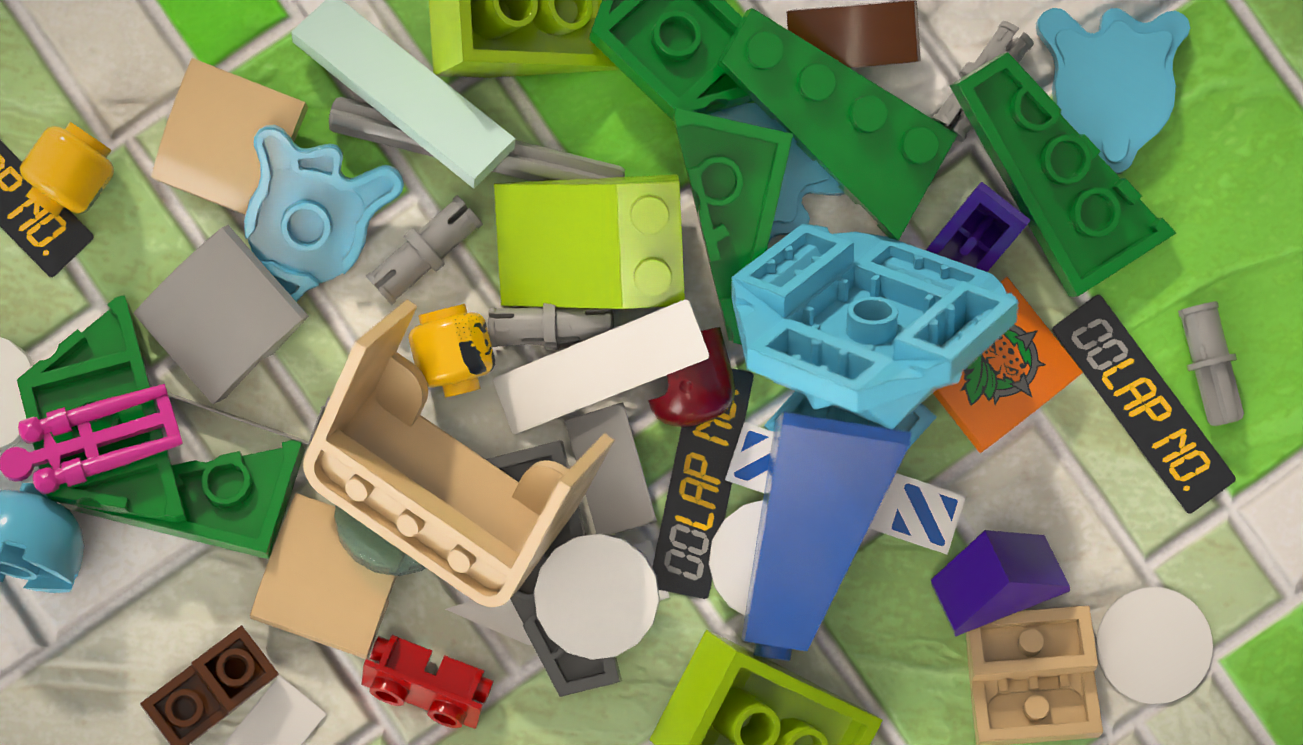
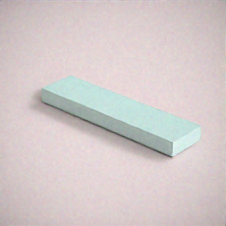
M325 0L291 31L292 42L473 189L515 149V138L343 0Z

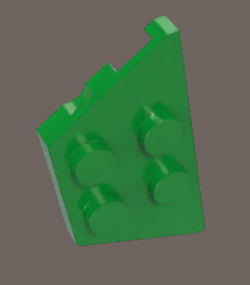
M602 0L589 40L673 121L675 108L710 114L753 102L717 65L720 56L743 18L725 0Z
M125 295L115 297L107 304L109 310L83 332H80L78 329L58 345L56 352L50 358L39 360L16 379L26 419L37 417L40 420L47 418V412L63 407L67 411L100 400L151 387ZM151 400L89 422L92 431L96 432L158 412L155 401ZM77 425L72 427V431L61 435L53 436L52 432L50 433L56 444L80 437ZM159 428L98 447L99 454L103 455L115 450L164 438L163 430ZM44 439L33 443L34 451L44 448ZM168 450L89 476L86 482L68 487L67 483L61 484L58 490L46 494L48 499L57 503L176 523L187 520ZM85 452L62 458L61 463L79 457L83 461L87 457ZM50 463L39 465V470L47 467L52 468Z

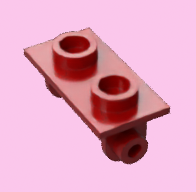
M392 635L390 640L378 636L370 655V659L373 661L366 659L363 665L361 685L370 688L369 692L371 695L390 705L402 706L407 702L428 711L427 715L432 720L446 727L458 729L462 725H466L476 729L483 704L478 702L486 703L494 682L483 677L485 670L444 655L435 676L425 672L432 656V650Z

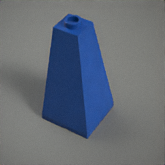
M783 412L775 420L741 640L745 642L755 643L753 655L790 661L792 649L808 651L910 446L912 432Z

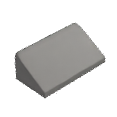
M624 403L611 405L565 420L576 462L604 433L615 440L585 494L596 534L613 535L657 522Z

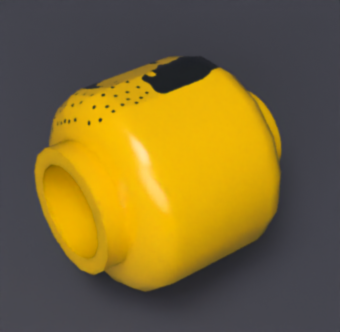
M71 122L65 129L58 126L48 127L20 166V173L23 179L32 185L26 197L58 217L64 207L74 213H86L113 177L114 167L111 161L107 159L112 150Z
M465 304L418 315L420 325L415 326L410 331L409 344L414 363L423 373L428 387L442 386L445 398L481 389L478 377L488 374L495 366V357L483 316L475 312L467 313Z

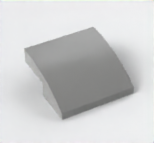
M229 225L220 228L197 248L133 313L212 404L225 399L261 360L273 355L309 317Z

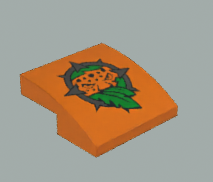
M1005 277L1000 282L1006 293H1012L1018 300L1017 322L962 371L958 383L939 388L933 392L934 396L979 453L1002 438L1083 373L1008 277Z

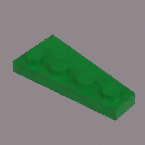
M753 8L747 10L720 56L717 65L771 119H776L788 133L793 134V138L797 141L796 144L812 161L816 160L840 184L838 187L855 204H860L889 238L899 240L958 134Z
M1008 52L999 54L949 85L1019 210L1030 219L1028 226L1069 297L1080 296L1176 234L1174 229L1163 218H1157L1140 200L1142 195L1126 178H1120L1098 155L1101 151L1085 134H1079L1060 114L1062 109Z

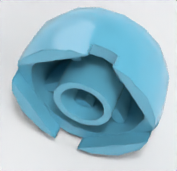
M22 483L19 491L0 490V582H3L5 575L28 580L23 587L25 589L49 593L70 592L75 578L79 574L84 552L82 529L71 511L63 505L48 499L46 494L38 492L34 483Z

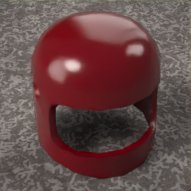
M720 327L701 331L709 353L708 359L668 374L669 386L666 394L648 400L651 411L663 423L674 427L698 425L717 418L731 406L735 396V382Z

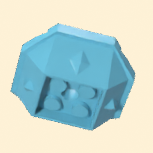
M802 223L732 276V302L748 370L768 377L774 383L806 395L813 410L832 405L891 430L934 391L958 383L962 371L1017 322L1018 300L1012 293H1006L1002 283L993 274L886 236L860 232L831 234L827 227Z

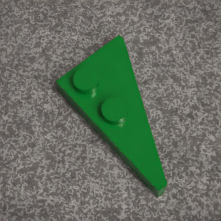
M675 108L673 119L727 338L735 344L742 345L732 302V276L767 251L793 134Z
M291 440L282 442V448L244 456H242L240 451L220 455L215 460L209 462L194 460L172 465L187 519L179 523L60 504L68 510L269 559L277 540L305 448L302 442Z

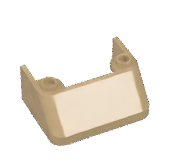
M407 299L355 341L303 461L304 473L311 486L319 494L470 599L483 606L499 607L507 603L519 590L576 511L615 440L604 433L570 469L557 462L545 460L533 464L523 474L519 482L420 415L428 399L427 381L415 364L397 353L398 347L417 308L415 304Z

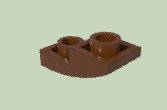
M917 0L862 3L849 6L786 11L789 31L849 68L921 61Z
M241 625L191 662V666L142 701L140 706L170 745H190L269 684L279 673Z

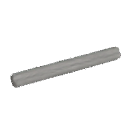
M344 97L334 100L329 114V129L332 132L434 157L368 103ZM515 140V149L492 171L529 181L625 177V169L622 166Z

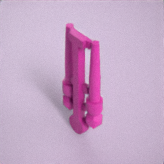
M165 384L107 398L67 411L63 407L47 412V418L40 420L37 417H31L20 421L18 431L22 440L27 444H31L44 439V448L31 452L20 447L9 448L0 457V470L7 479L18 482L27 479L33 473L34 467L50 463L52 468H43L33 473V483L36 490L41 494H48L58 490L61 484L67 483L68 487L86 482L89 476L115 469L182 445L183 441ZM154 399L157 401L160 410L158 413L100 431H92L89 421L109 416ZM77 425L80 437L56 444L50 434L52 432L53 436L61 435L72 431V427ZM165 427L167 433L165 438L115 450L103 455L99 454L98 447ZM85 452L87 457L83 461L79 457L61 463L62 458Z

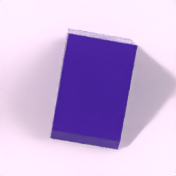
M981 181L938 233L926 251L988 272L1028 225L1030 219Z
M984 530L931 579V585L955 637L1070 592V585L1045 535Z

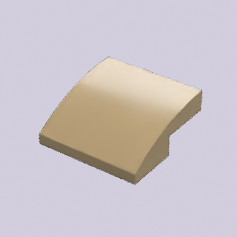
M191 58L171 109L151 178L246 216L249 200L258 187L261 177L260 162L253 146L254 136L260 128L275 124L283 128L294 142L308 106L304 101Z
M295 493L262 577L250 613V619L367 659L389 605V595L406 553L341 508Z
M1089 605L1019 611L966 632L976 745H1012L1099 738L1102 735L1103 727L1094 673L1098 667Z

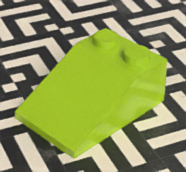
M429 0L433 73L437 76L497 78L620 69L589 40L602 0Z
M678 174L494 183L501 306L543 307V303L555 305V307L632 309L668 307L685 300L680 181Z
M705 630L649 739L654 745H870L883 720L764 657L753 655V651L709 630Z

